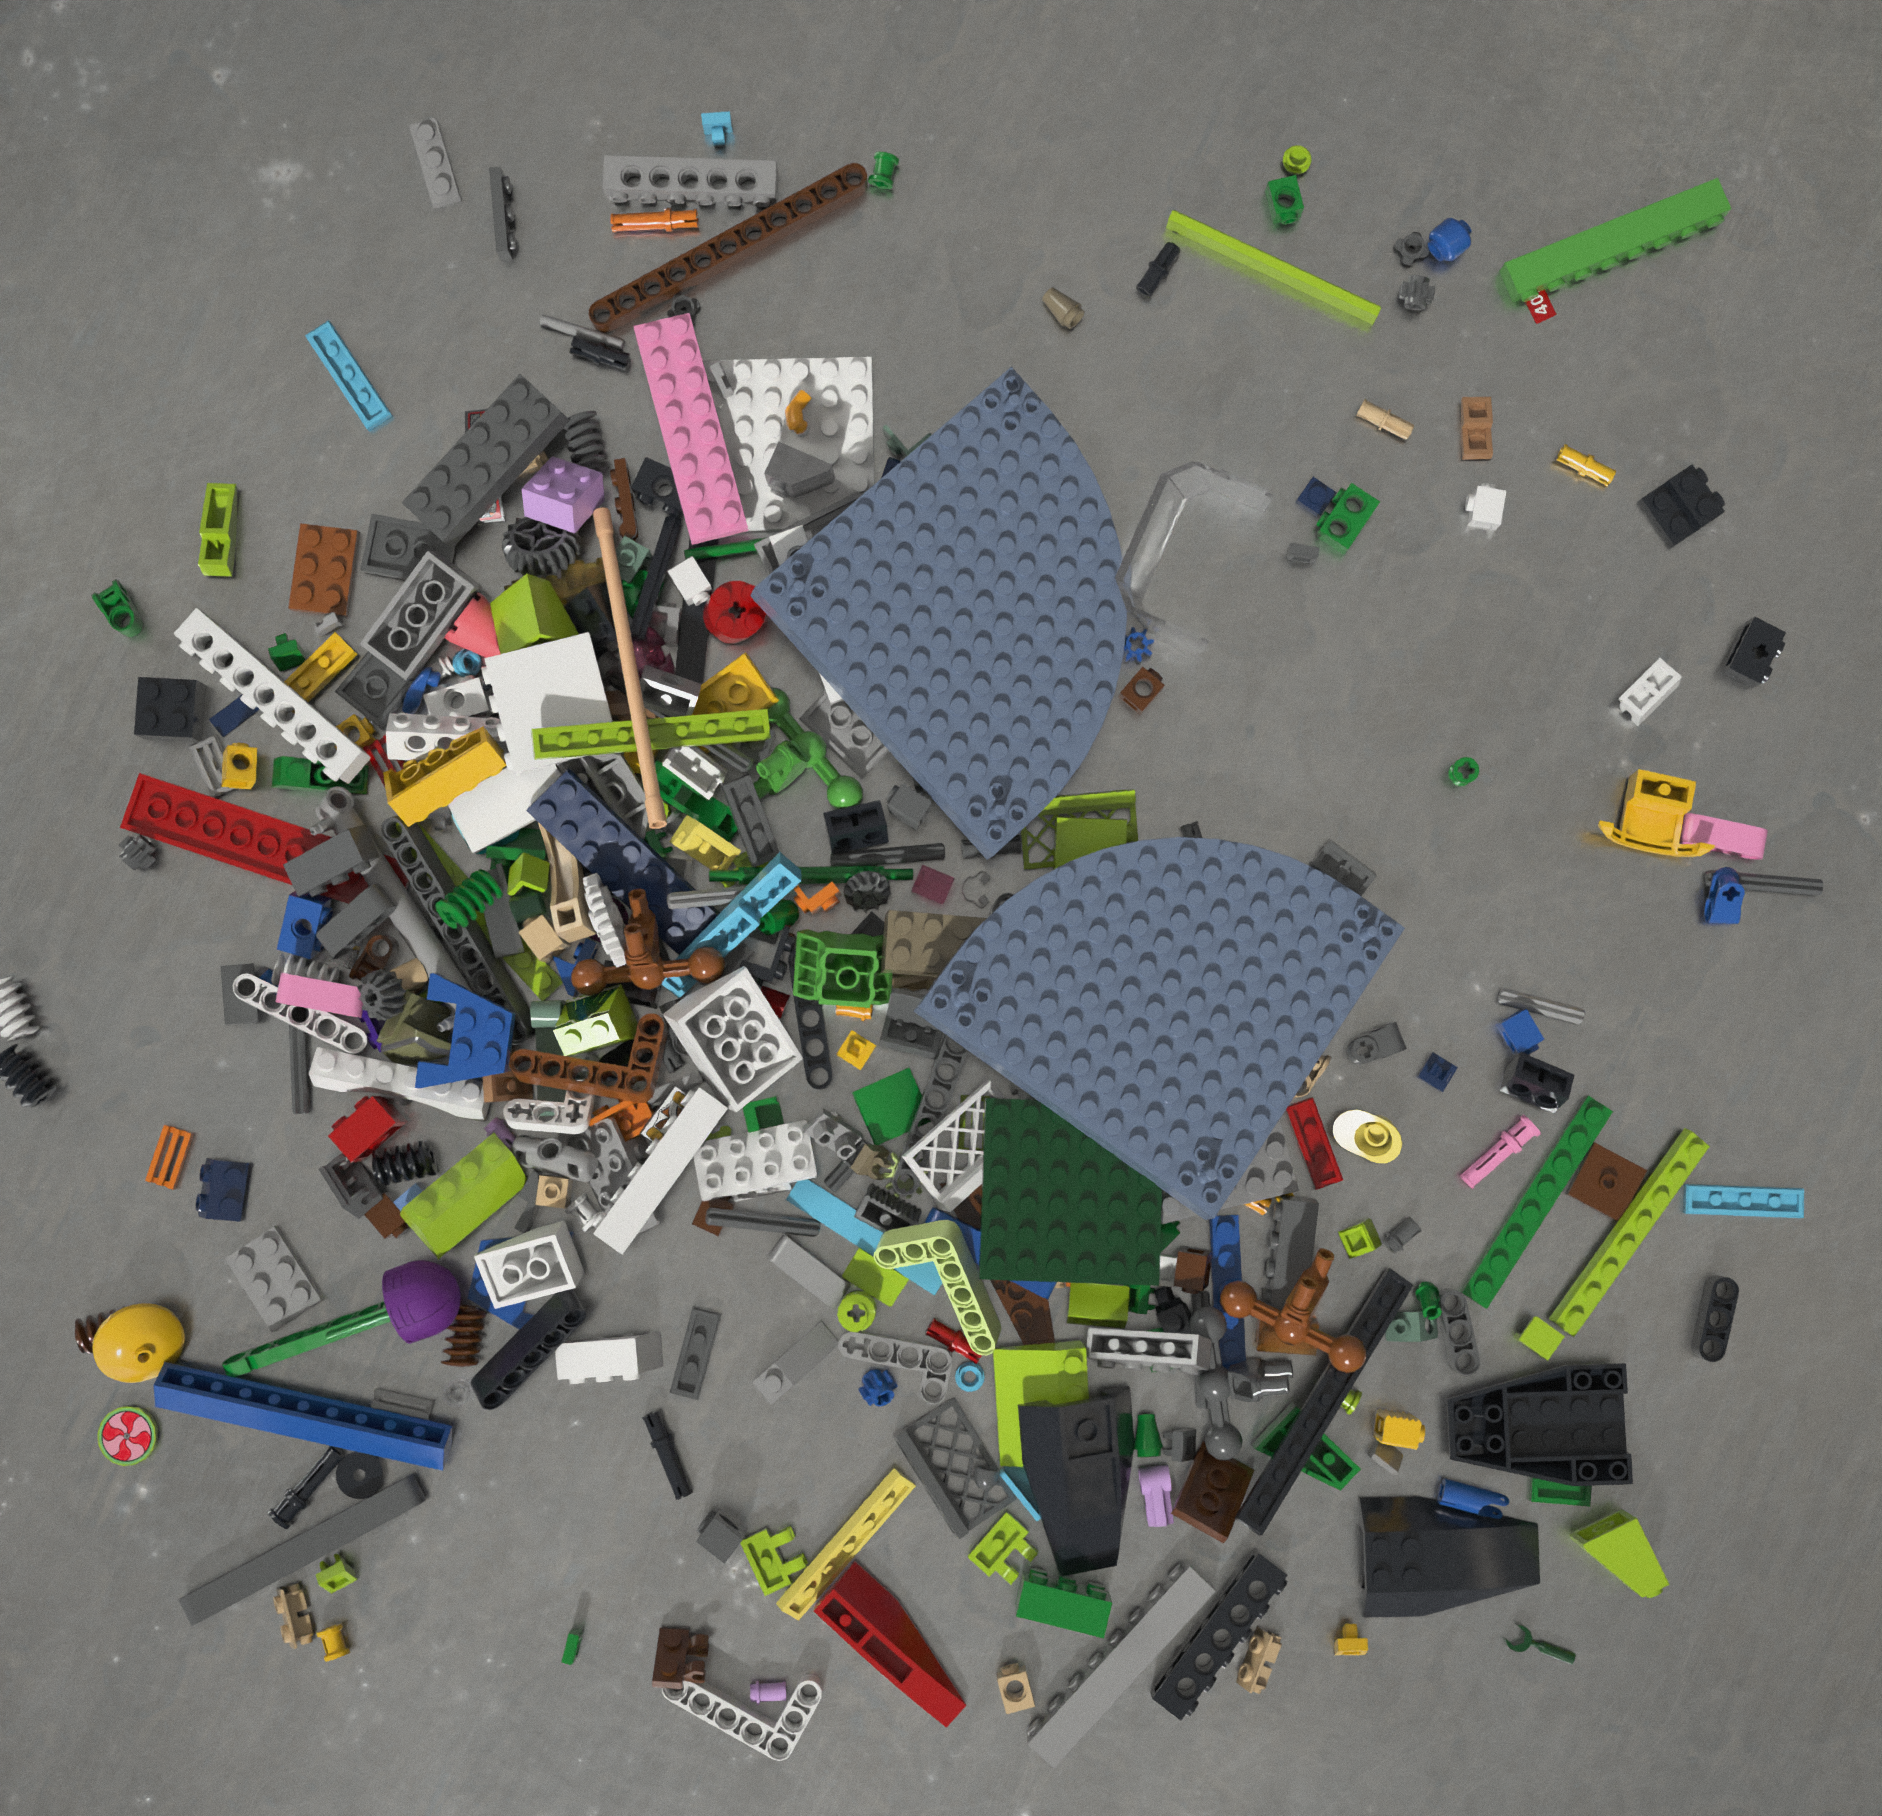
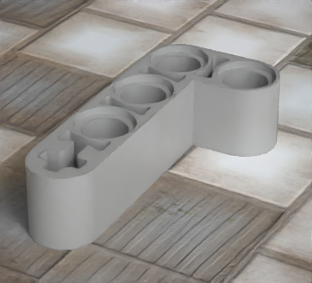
M847 1330L841 1335L838 1348L844 1357L923 1372L920 1388L923 1400L929 1404H938L945 1399L952 1367V1354L946 1347L866 1331L850 1332ZM853 1336L856 1337V1343L865 1344V1338L871 1339L867 1348L868 1355L862 1354L863 1347L857 1346L854 1351H849V1347L847 1344H844V1341H849L850 1337ZM885 1342L889 1346V1353L884 1357L876 1356L873 1352V1345L875 1343ZM913 1347L917 1350L919 1356L914 1362H907L903 1359L902 1351L905 1348ZM934 1353H944L948 1359L947 1364L941 1368L932 1365L930 1359ZM930 1382L939 1383L942 1387L941 1394L936 1397L929 1396L925 1391L926 1385Z

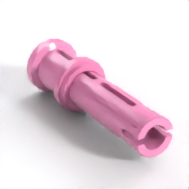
M1524 1114L1521 1115L1520 1121L1508 1132L1503 1131L1500 1136L1501 1140L1466 1171L1461 1173L1460 1177L1473 1189L1475 1185L1512 1153H1520L1522 1146L1533 1136L1538 1137L1541 1132Z

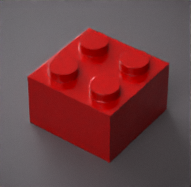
M374 1095L370 1098L368 1096L363 1097L355 1104L354 1108L356 1111L349 1117L342 1116L331 1126L334 1131L328 1137L350 1162L365 1161L372 1155V1151L382 1146L408 1122L393 1104L388 1103L389 1100L386 1097Z

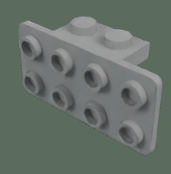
M608 1117L588 1127L584 1132L570 1138L573 1147L579 1148L582 1152L591 1151L598 1160L597 1169L589 1184L601 1210L606 1214L614 1205L610 1200L621 1186L623 1189H626L632 1181L627 1176L637 1162L643 1165L650 1156L645 1153L649 1146L646 1144L644 1137L641 1135L625 1142L613 1117ZM656 1209L638 1234L660 1223Z

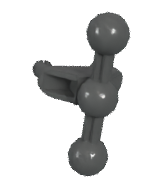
M1205 1306L1193 1312L1189 1320V1328L1191 1334L1201 1335L1212 1340L1209 1370H1202L1197 1378V1386L1200 1394L1210 1402L1213 1426L1205 1435L1206 1448L1216 1459L1226 1461L1239 1454L1243 1442L1239 1430L1230 1424L1227 1398L1231 1396V1399L1256 1402L1263 1399V1396L1289 1394L1288 1378H1293L1292 1360L1265 1362L1261 1358L1247 1359L1229 1366V1369L1222 1366L1219 1340L1223 1338L1227 1330V1322L1220 1310L1215 1307Z

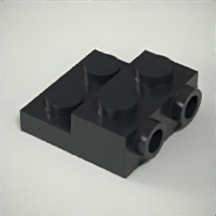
M1693 464L1639 500L1671 548L1725 512L1722 508L1725 505L1724 499L1717 491L1711 492L1706 485L1708 482L1706 473L1700 467L1695 469Z

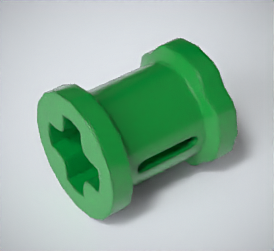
M875 152L874 159L876 162L873 174L869 175L868 182L878 188L891 189L893 187L892 176L894 168L899 164V158L891 153Z
M1469 757L1458 759L1448 770L1449 779L1457 786H1465L1474 781L1479 775V765L1474 759ZM1463 765L1465 771H1469V775L1464 778L1463 774L1458 772V769Z

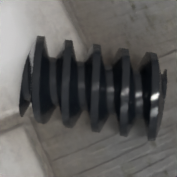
M15 1044L0 1053V1080H7L5 1083L6 1088L9 1090L14 1089L13 1096L15 1098H22L20 1101L22 1107L30 1106V1108H33L51 1096L57 1087L55 1085L48 1088L45 1087L49 1077L46 1076L38 1079L37 1076L42 1069L30 1070L34 1060L23 1061L22 1059L27 1054V1051L22 1050L16 1053L15 1049L18 1044Z
M419 1141L418 1150H414L412 1144L408 1143L405 1153H403L398 1145L395 1147V1155H392L388 1148H384V1154L381 1158L377 1150L372 1151V1169L377 1184L379 1185L381 1181L384 1186L390 1185L392 1179L395 1183H400L403 1180V1176L407 1181L413 1180L415 1174L419 1179L424 1178L426 1171L430 1176L436 1175L437 1160L432 1143H430L429 1148H426L423 1141Z

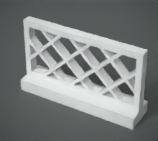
M987 1079L902 1155L903 1159L934 1198L932 1201L940 1210L951 1212L982 1184L983 1151L976 1150L977 1133L984 1134V1130H978L979 1112H984V1109H980L981 1096L989 1090L994 1098L1005 1099L991 1080ZM964 1111H973L971 1129L958 1128L959 1117ZM943 1130L952 1131L950 1148L937 1147L938 1134ZM958 1131L971 1132L969 1150L956 1149ZM922 1149L930 1150L928 1167H919L913 1159ZM936 1151L949 1152L948 1169L935 1168ZM956 1152L969 1153L968 1164L963 1170H954ZM934 1172L947 1173L946 1185L940 1191L933 1185Z

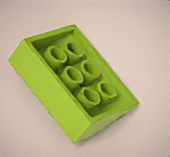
M1080 1340L993 1349L1000 1466L1023 1467L1018 1404L1047 1400L1056 1405L1089 1399L1086 1347Z

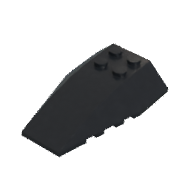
M1418 1495L1359 1497V1526L1363 1530L1365 1586L1361 1587L1363 1618L1426 1616L1540 1584L1538 1523L1505 1515L1500 1519L1484 1517L1439 1505L1437 1500Z

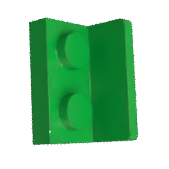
M521 828L518 837L514 841L500 847L487 846L486 858L491 860L490 870L496 869V864L502 863L507 885L509 869L523 852L549 862L540 829Z

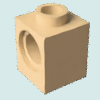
M546 1174L539 1175L535 1205L567 1208L571 1202L573 1179Z
M1018 1663L1003 1666L1001 1672L996 1674L1006 1714L1035 1707L1025 1665L1019 1667ZM1013 1680L1020 1681L1023 1684L1022 1690L1018 1693H1011L1006 1688L1009 1682Z

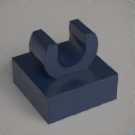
M1431 1052L1416 1077L1439 1092H1444L1458 1067L1436 1053Z

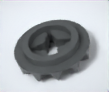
M873 871L855 874L847 881L844 887L846 903L852 905L854 910L863 909L865 913H867L868 909L875 908L878 910L881 904H887L888 896L891 895L888 880L880 873ZM870 889L872 890L873 895L868 894L863 897L862 891L868 892Z

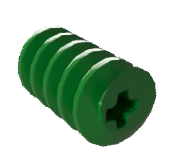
M479 869L473 872L470 878L464 879L461 885L456 886L453 889V893L446 894L444 900H439L436 903V910L449 927L457 929V924L465 928L469 925L466 916L471 920H476L477 914L474 909L484 913L486 911L484 903L492 906L494 904L492 895L500 899L503 897V893L497 881L487 871Z

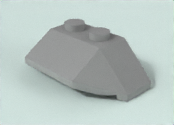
M623 754L589 755L556 764L562 774L568 768L573 771L642 839H645L649 823L645 807L644 788Z

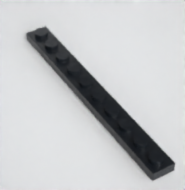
M1391 1268L1385 1270L1347 1332L1348 1335L1355 1336L1363 1342L1366 1348L1365 1363L1357 1371L1345 1373L1337 1370L1329 1362L1234 1517L1259 1536L1263 1535L1414 1286Z

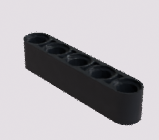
M796 948L790 952L788 957L792 991L794 985V958L796 956ZM793 995L806 1080L812 1088L823 1090L832 1084L834 1075L823 1004H819L818 1000H807ZM809 1010H814L819 1015V1021L813 1027H808L803 1022V1016ZM819 1039L823 1043V1051L820 1055L812 1056L808 1052L807 1046L811 1040ZM817 1068L825 1069L828 1074L827 1081L822 1085H817L812 1080V1073Z
M572 1289L555 1293L472 1378L471 1387L484 1410H493L501 1406L583 1323L586 1318V1312Z

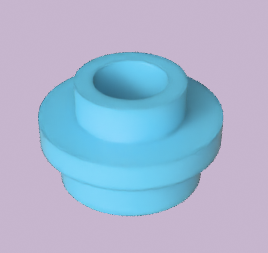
M463 649L454 655L453 668L460 677L475 676L481 668V659L478 654ZM464 659H465V660L467 661V663H468L467 669L465 668V666H464V664H463V660H464Z
M973 1362L961 1364L955 1374L957 1385L967 1392L978 1390L983 1385L985 1379L982 1367ZM967 1371H972L976 1375L972 1382H968L964 1378Z

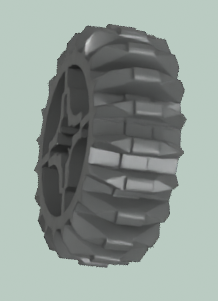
M525 517L523 519L516 518V523L508 525V531L503 533L502 550L505 560L515 573L520 572L522 576L526 574L536 577L543 575L546 579L547 574L554 573L557 575L558 570H567L568 564L575 563V557L580 555L581 538L578 530L576 533H572Z

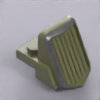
M406 991L404 997L407 1003L403 1005V1012L393 1016L391 1019H387L378 1036L377 1042L382 1043L381 1052L392 1063L418 1065V1061L431 1062L450 1056L451 1042L447 1039L452 1029L443 1032L437 1029L438 1023L451 1014L448 1007Z

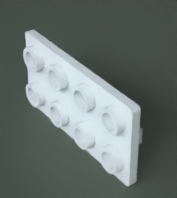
M801 1120L760 1129L751 1133L745 1132L704 1141L693 1156L702 1201L732 1196L735 1202L792 1190V1182L817 1177L811 1139L808 1134L804 1133L803 1129L807 1121Z

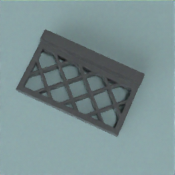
M951 1398L906 1429L893 1435L897 1445L955 1538L961 1539L969 1533L968 1531L1017 1499L1000 1475H998L996 1485L1002 1487L1007 1497L999 1503L987 1502L989 1490H984L982 1500L966 1497L970 1479L975 1480L971 1476L974 1458L986 1461L989 1469L997 1471L999 1469L955 1398ZM950 1407L953 1408L958 1416L955 1429L939 1425L941 1414ZM936 1417L935 1424L927 1423ZM961 1423L963 1424L966 1431L959 1430ZM923 1425L934 1427L931 1444L919 1443L913 1432ZM938 1429L954 1432L951 1450L935 1446ZM959 1433L971 1437L973 1441L971 1454L955 1451ZM922 1447L930 1448L928 1456ZM976 1448L979 1450L982 1457L975 1455ZM934 1450L950 1453L946 1470L937 1469L933 1466L931 1461ZM954 1454L970 1457L966 1475L950 1472ZM938 1472L945 1474L944 1482ZM950 1475L965 1478L962 1496L951 1494L948 1490L947 1485ZM954 1498L961 1499L960 1506H958ZM965 1500L981 1504L979 1516L970 1522L967 1521L963 1514ZM985 1505L993 1506L984 1512Z

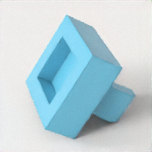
M730 111L701 113L704 134H712L714 146L725 145L724 133H733Z

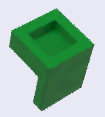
M778 1096L749 1102L743 1107L748 1133L784 1124Z

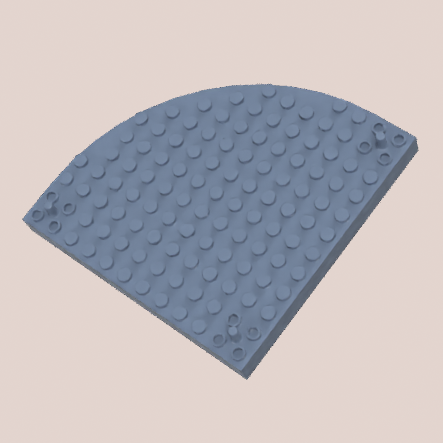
M1012 366L754 587L750 595L987 860L994 856L1038 816L1065 787L1081 765L1104 723L1116 690L1124 655L1127 624L1126 579L1120 543L1108 504L1092 469L1073 438Z
M1174 837L1141 840L1105 848L1069 861L1037 878L1006 900L969 935L945 965L914 1009V1012L1106 1150L1116 1155L1138 1173L1150 1179L1159 1188L1201 1218L1209 1220L1216 1217L1405 928L1359 894L1326 873L1289 856L1254 845L1221 839Z

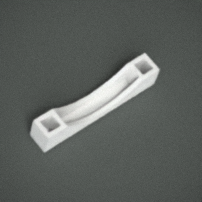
M320 1047L316 1048L309 1071L310 1079L315 1087L339 1092H373L398 1096L433 1106L458 1117L485 1122L490 1102L484 1103L482 1081L468 1079L425 1088H415L417 1068Z

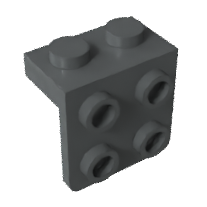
M893 988L891 990L879 1046L936 1060L942 1031L914 1012V1009L924 997L923 994L915 993L907 988Z

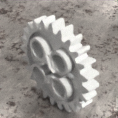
M597 873L583 878L586 891L585 898L590 909L588 915L598 937H600L606 954H610L616 968L625 965L626 938L623 930L625 924L620 911H618V906L613 902L607 885H603Z

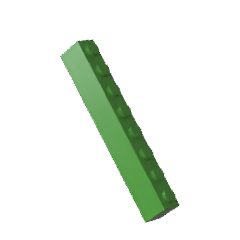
M1715 178L1507 261L1499 272L1512 302L1520 299L1523 302H1527L1536 298L1539 295L1538 292L1548 288L1549 292L1555 291L1566 284L1565 281L1573 278L1576 281H1580L1592 274L1591 271L1600 267L1603 271L1616 266L1620 259L1628 257L1629 260L1635 259L1643 255L1645 249L1653 246L1655 249H1660L1672 242L1671 239L1681 236L1682 239L1690 237L1698 232V228L1705 225L1708 228L1715 227L1725 221L1724 217L1731 210V206L1719 179Z

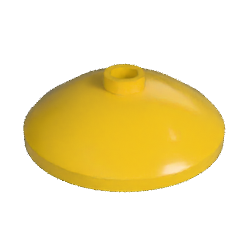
M134 1304L116 1311L100 1325L93 1340V1356L99 1369L108 1377L126 1383L143 1382L157 1377L164 1362L174 1364L177 1361L184 1347L185 1334L180 1320L169 1309L157 1304Z

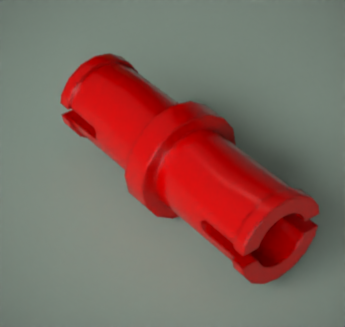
M936 1318L931 1321L932 1324H929L925 1332L926 1336H930L947 1346V1350L951 1353L955 1351L973 1361V1363H978V1358H981L982 1355L976 1354L971 1349L967 1338L963 1336L961 1330L955 1331L939 1322Z

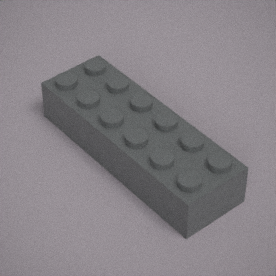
M519 374L402 501V504L442 542L453 548L570 420L525 377Z

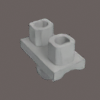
M824 1108L819 1111L813 1121L803 1126L804 1133L814 1138L815 1142L822 1147L827 1146L835 1151L836 1155L843 1160H847L856 1152L855 1145L863 1139L862 1133L842 1121L840 1114L837 1112L830 1113Z

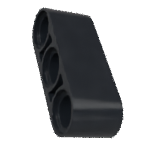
M1719 1275L1710 1277L1705 1283L1691 1348L1698 1358L1709 1362L1721 1360L1727 1349L1739 1296L1737 1283L1729 1277ZM1721 1282H1724L1727 1286V1292L1723 1297H1719L1716 1292V1288ZM1714 1311H1718L1721 1316L1720 1322L1712 1326L1710 1316ZM1712 1340L1714 1344L1713 1352L1706 1355L1703 1351L1704 1343Z

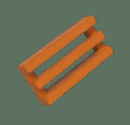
M164 1125L145 1181L175 1190L194 1133ZM170 1133H173L159 1177H156ZM183 1136L184 1139L170 1181L165 1180L179 1138Z

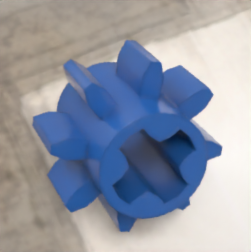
M1131 627L1130 635H1125L1124 651L1127 654L1126 662L1130 658H1134L1138 664H1141V656L1151 657L1152 652L1147 649V646L1154 644V639L1147 640L1145 636L1147 629L1140 633L1136 632L1134 627ZM1141 641V649L1131 650V642Z
M875 1369L863 1376L862 1383L864 1386L858 1390L869 1406L873 1403L876 1406H884L892 1401L894 1398L893 1389L897 1388L898 1385L887 1370L881 1372Z

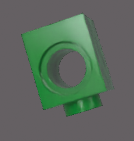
M1296 175L1268 181L1265 194L1272 222H1281L1283 225L1296 222L1304 210ZM1288 198L1292 205L1288 207L1282 206L1278 199Z

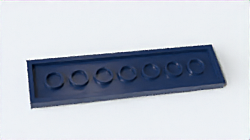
M569 768L527 808L526 811L592 874L597 873L600 876L601 882L605 886L607 885L608 889L630 910L629 892L634 889H644L649 910L656 916L658 936L678 955L720 914L713 906L669 909L667 904L668 894L696 891V889Z

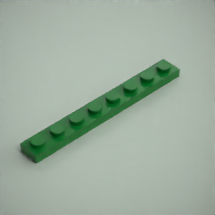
M1589 1095L1584 1097L1460 1292L1485 1309L1489 1307L1613 1113L1612 1110Z

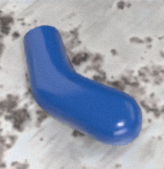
M426 667L415 678L403 702L402 711L404 713L415 714L417 712L427 685L432 687L438 686L441 679L439 672L432 671V667Z

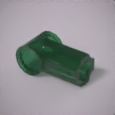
M524 886L519 895L510 897L509 905L516 922L545 914L546 892L542 893Z

